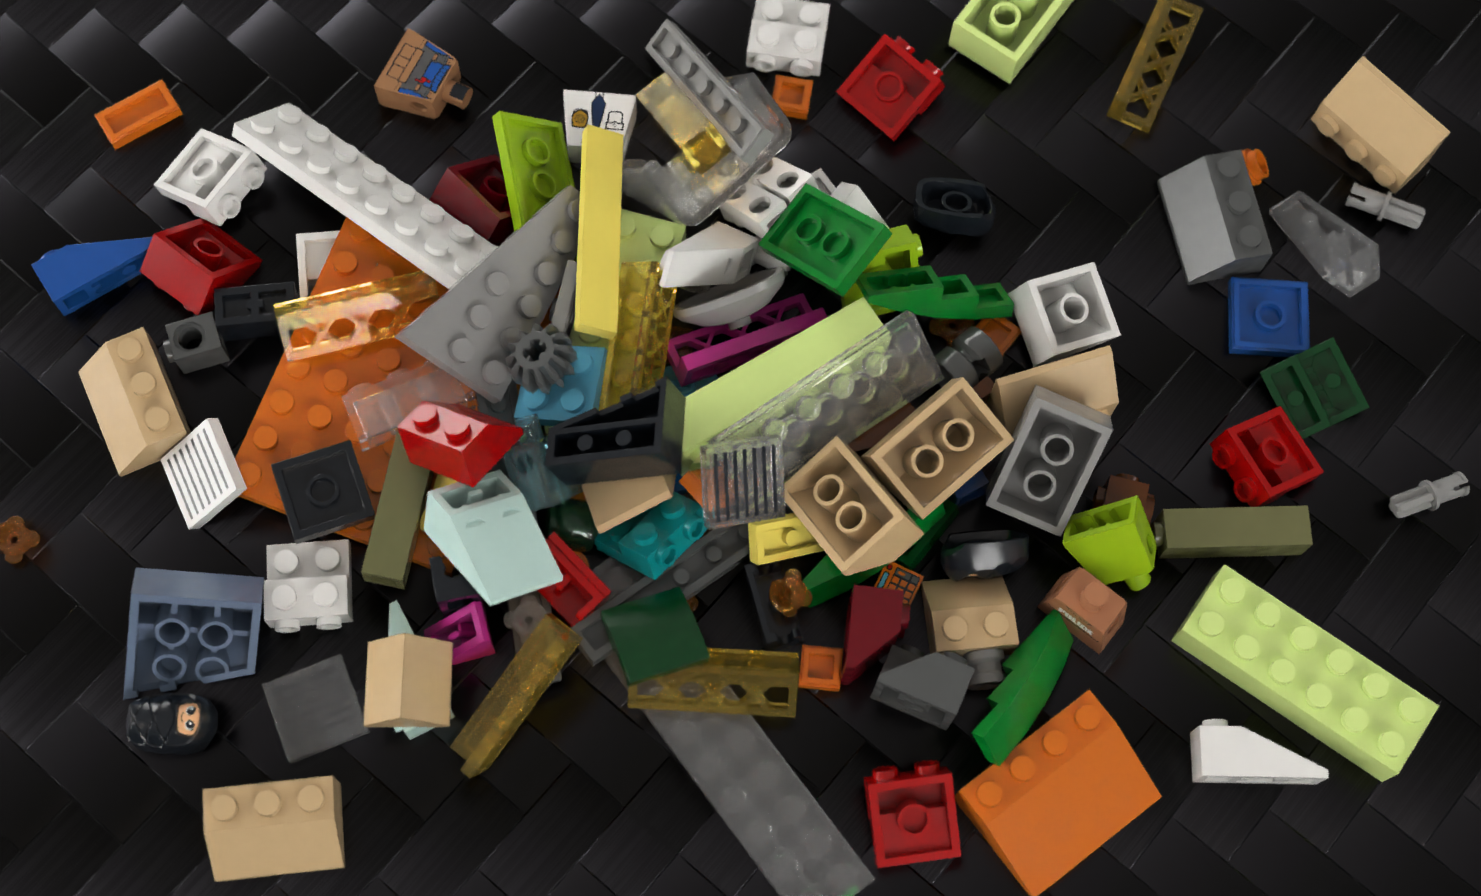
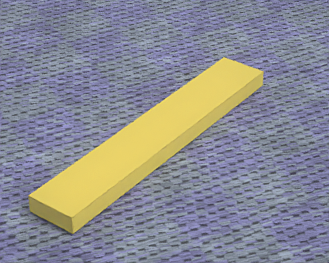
M587 124L582 131L574 331L612 340L618 330L623 134Z

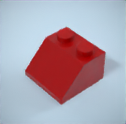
M199 218L154 233L140 272L153 281L156 287L166 291L182 303L185 309L196 315H201L215 310L214 289L242 286L260 267L262 259L214 223Z
M423 400L397 426L410 463L473 488L524 434L522 427L460 404Z

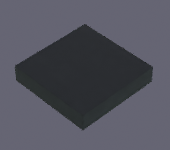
M351 440L271 464L296 544L375 519V513Z

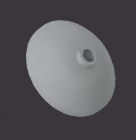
M775 267L748 274L734 284H720L676 304L672 308L673 315L682 322L703 327L728 324L729 329L734 330L748 325L752 322L750 315L766 306L782 286L786 277L784 269L782 267Z

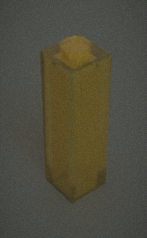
M666 72L636 94V97L654 122L700 175H703L732 152L710 120Z

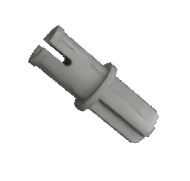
M1355 182L1350 193L1365 199L1362 200L1348 195L1345 206H1351L1376 215L1379 221L1385 218L1413 229H1417L1421 225L1425 215L1423 207L1392 197V192L1390 191L1384 194L1358 185Z
M1458 471L1432 482L1429 480L1421 481L1418 487L1392 496L1389 508L1397 518H1403L1425 509L1437 510L1440 504L1467 496L1470 493V486L1460 488L1459 485L1468 483V479L1462 472Z

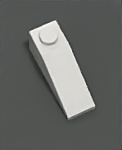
M1225 719L1203 720L1202 725H1199L1190 732L1192 782L1317 785L1329 778L1328 769L1242 726H1228V721Z

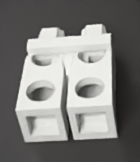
M762 150L752 165L737 157L733 164L734 172L727 179L716 176L707 184V190L712 200L718 205L724 219L735 223L739 227H745L759 236L760 239L765 236L805 183L819 190L812 174L777 157H770L765 150Z

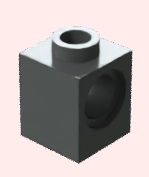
M212 311L165 325L169 339L163 341V347L169 363L176 362L183 374L230 361L225 340L216 328L215 316ZM202 339L198 347L186 349L188 343L192 340Z

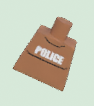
M1077 567L1060 576L1037 608L1047 615L1053 609L1059 611L1069 632L1100 654L1124 623L1127 602L1088 571Z

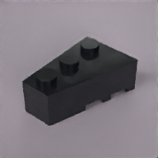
M666 376L655 381L656 386L637 395H633L632 392L619 397L620 402L600 411L595 407L554 425L548 431L545 466L566 486L680 474L686 398Z

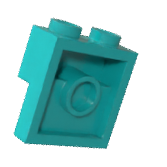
M673 491V497L601 534L598 533L593 539L597 550L656 580L696 540L701 538L703 533L709 528L704 509L699 503Z

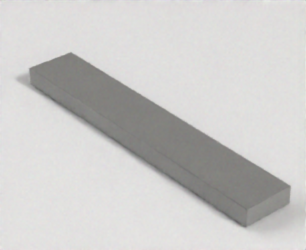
M666 19L645 49L742 161L752 165L775 133L675 23Z

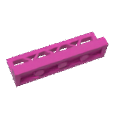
M804 293L764 306L756 313L750 315L751 323L758 321L768 325V327L748 334L745 333L748 325L743 326L741 331L738 329L730 330L728 324L704 327L663 342L662 348L681 387L739 367L827 318L823 307L812 311ZM798 307L801 315L780 321L784 311ZM721 333L733 337L731 340L714 346L710 345L713 337ZM708 338L707 343L701 341ZM690 346L699 351L682 356L680 359L676 349Z

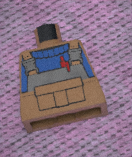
M409 28L374 85L379 104L432 119L440 116L447 102L465 109L473 93L471 87L459 83L461 73L457 59Z

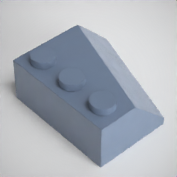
M136 567L130 599L123 700L138 697L139 692L160 688L161 692L175 690L178 684L198 680L205 684L255 674L264 577Z

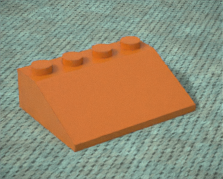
M1088 690L1018 744L1000 766L991 765L960 789L955 795V802L1029 896H1039L1162 796L1118 724L1093 693Z

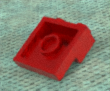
M884 34L836 93L891 140L895 141L917 114L922 115L946 86L940 79L943 75L942 71L926 59L921 64L912 56L915 49L904 39L898 36L894 41Z
M1281 406L1226 429L1210 443L1213 449L1212 458L1214 463L1219 468L1227 470L1235 483L1234 493L1241 502L1248 503L1250 507H1262L1281 498L1288 491L1306 484L1324 473Z
M925 760L916 762L913 771L898 772V767L881 766L872 770L873 776L863 777L877 868L962 857L953 778L947 766L940 767L937 760Z

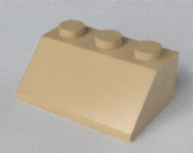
M1364 56L1356 62L1321 102L1311 118V121L1317 125V128L1323 135L1331 137L1345 150L1350 159L1359 162L1373 174L1374 179L1380 185L1387 187L1394 194L1426 165L1450 134L1446 127Z
M144 327L105 342L79 370L78 373L120 477L160 461L162 457L191 433L156 344Z
M1108 345L998 378L994 383L986 405L1011 436L1035 385L1110 416L1119 403L1111 347Z
M960 377L951 379L863 454L861 458L882 484L916 516L923 520L1010 445L1014 438L965 378Z
M835 436L777 490L779 495L845 576L894 562L925 534L859 455L838 436Z
M334 776L203 789L204 835L216 882L345 868L341 783Z

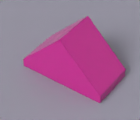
M474 601L423 630L425 637L453 642V665L496 654L487 616L481 601Z

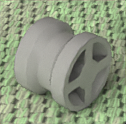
M1002 649L977 650L963 655L968 661L967 665L975 668L967 689H995L1007 677V674L1002 670V662L1005 660Z

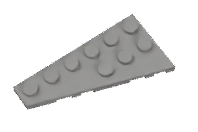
M572 185L562 189L538 210L530 220L505 239L506 241L490 252L451 286L442 297L426 308L418 318L394 337L493 404L500 402L512 380L511 370L506 365L505 360L506 357L512 354L508 343H515L521 340L519 330L529 334L534 323L537 325L541 324L561 286L567 261H574L577 255L580 191Z

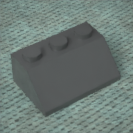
M1241 149L1203 156L1158 180V187L1187 285L1261 272L1273 252Z

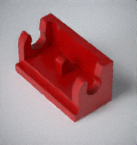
M553 532L548 536L546 542L563 575V580L537 591L573 627L602 607L609 600L612 591Z

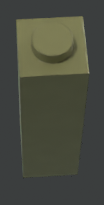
M399 431L396 433L361 573L365 582L405 590L420 531V520L426 507L427 494L430 490L434 472L410 463Z
M1308 505L1163 509L1155 519V522H1152L1150 526L1156 540L1158 559L1302 555L1313 545Z

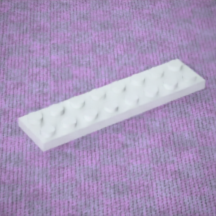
M290 103L234 123L232 132L234 138L448 289L490 252L498 248V246L493 245L474 232L470 226L451 216L441 206L425 198L415 191L412 186L402 182L389 173L382 165L376 164L359 152L356 147L346 143L330 132L327 127L317 123L304 114L301 109Z

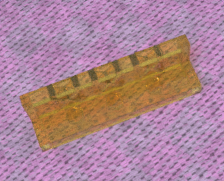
M1158 0L1107 113L1108 117L1146 133L1149 132L1203 8L1184 0ZM1172 9L1191 17L1189 24L1174 29L1168 17L1170 10ZM1164 26L1166 32L1160 33ZM1183 35V38H1182V40H1181V42H1180V39H1179L1178 36ZM1170 39L1176 53L1161 58L1155 44ZM1151 56L1153 61L1147 63L1149 57ZM1170 64V67L1167 71L1165 65ZM1157 68L1163 82L1162 84L1147 88L1142 78V73ZM1136 86H1138L1140 91L1133 93ZM1157 94L1155 100L1153 101L1151 95ZM1143 98L1150 111L1147 118L1145 119L1126 111L1128 104Z
M657 261L621 263L618 330L612 340L609 339L599 411L620 402L619 397L632 392L633 395H637L655 387V381L664 378L677 287H663L661 294L659 283L663 271L660 270V263Z
M418 271L273 304L287 362L393 338L416 319L407 314L415 301L431 298V302L434 304L439 299L435 279L424 271ZM402 304H403V306L401 307V309L395 307V306H398V305H402ZM386 309L396 315L389 327L379 329L368 323V320L376 310ZM363 314L361 318L357 317L356 315ZM346 318L357 324L349 336L339 338L328 332L333 322L337 319ZM402 319H404V320L407 321L406 323H401V324H400V322L402 321ZM324 323L322 327H319L316 324ZM306 327L317 333L310 345L292 348L288 331ZM363 328L368 330L367 332L360 333ZM323 337L328 340V341L321 342V340L323 339Z
M552 613L544 615L450 747L466 760L461 771L469 778L489 769L583 638Z
M707 648L710 655L708 662L652 679L656 680L664 688L657 695H637L638 684L630 686L628 689V708L796 717L799 658L798 653ZM686 682H698L706 691L697 698H686L678 688ZM729 684L740 685L748 693L740 700H728L720 691ZM770 687H788V703L769 702L762 693Z

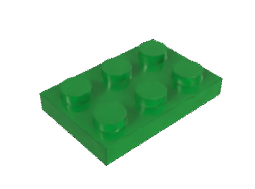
M805 183L758 245L765 253L844 297L892 233L886 225Z

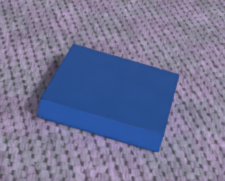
M1231 277L1228 281L1229 353L1291 357L1310 349L1308 282Z

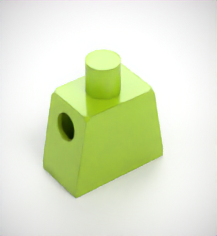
M1138 495L1071 515L1065 527L1062 544L1086 571L1105 585L1124 580L1132 591L1142 590L1150 583L1151 576L1149 573L1154 569L1157 546Z

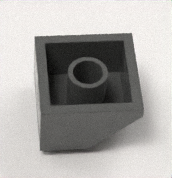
M901 644L899 648L892 645L870 698L947 730L958 713L975 668L968 666V661L964 657L952 652L945 651L943 655L934 652L924 656L921 650L913 646Z

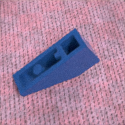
M152 237L66 245L60 249L48 251L39 261L31 264L54 304L64 316H67L142 274L140 269Z

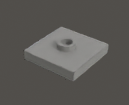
M571 260L567 261L558 298L553 299L549 314V321H552L551 325L556 326L560 332L566 333L568 337L575 320L577 262Z

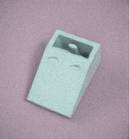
M501 470L487 473L474 488L457 482L428 491L423 531L490 606L562 582L563 575L523 493Z

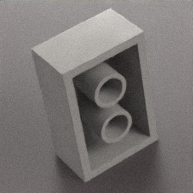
M1035 385L1012 434L1014 441L1005 448L986 489V506L1061 537L1113 431L1111 416Z

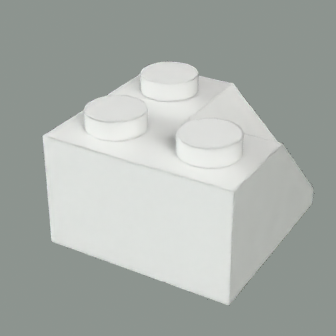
M1095 262L1026 281L1008 293L1014 303L1013 311L1034 367L1068 357L1121 336Z

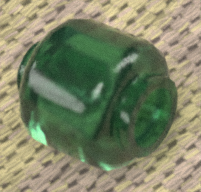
M561 498L557 500L554 507L549 506L547 508L544 523V536L546 539L555 532L572 551L589 552L592 550L599 532L594 524L586 500Z

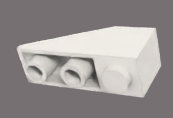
M717 222L665 251L660 262V270L663 272L659 286L669 288L734 284L750 273L760 239L724 223Z

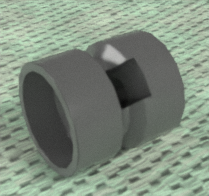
M970 326L953 340V348L947 346L928 361V367L941 388L951 379L964 377L973 388L979 383V378L984 379L992 375L1003 365L1004 360L992 339L979 328Z

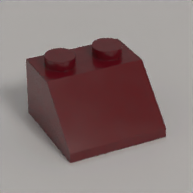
M494 154L446 169L429 200L441 206L451 216L470 226L474 232L499 247L514 232L500 158Z
M862 585L853 586L847 607L840 684L849 685L887 655L891 646L895 645L897 638H904L905 629H908L910 604L903 603L904 590Z

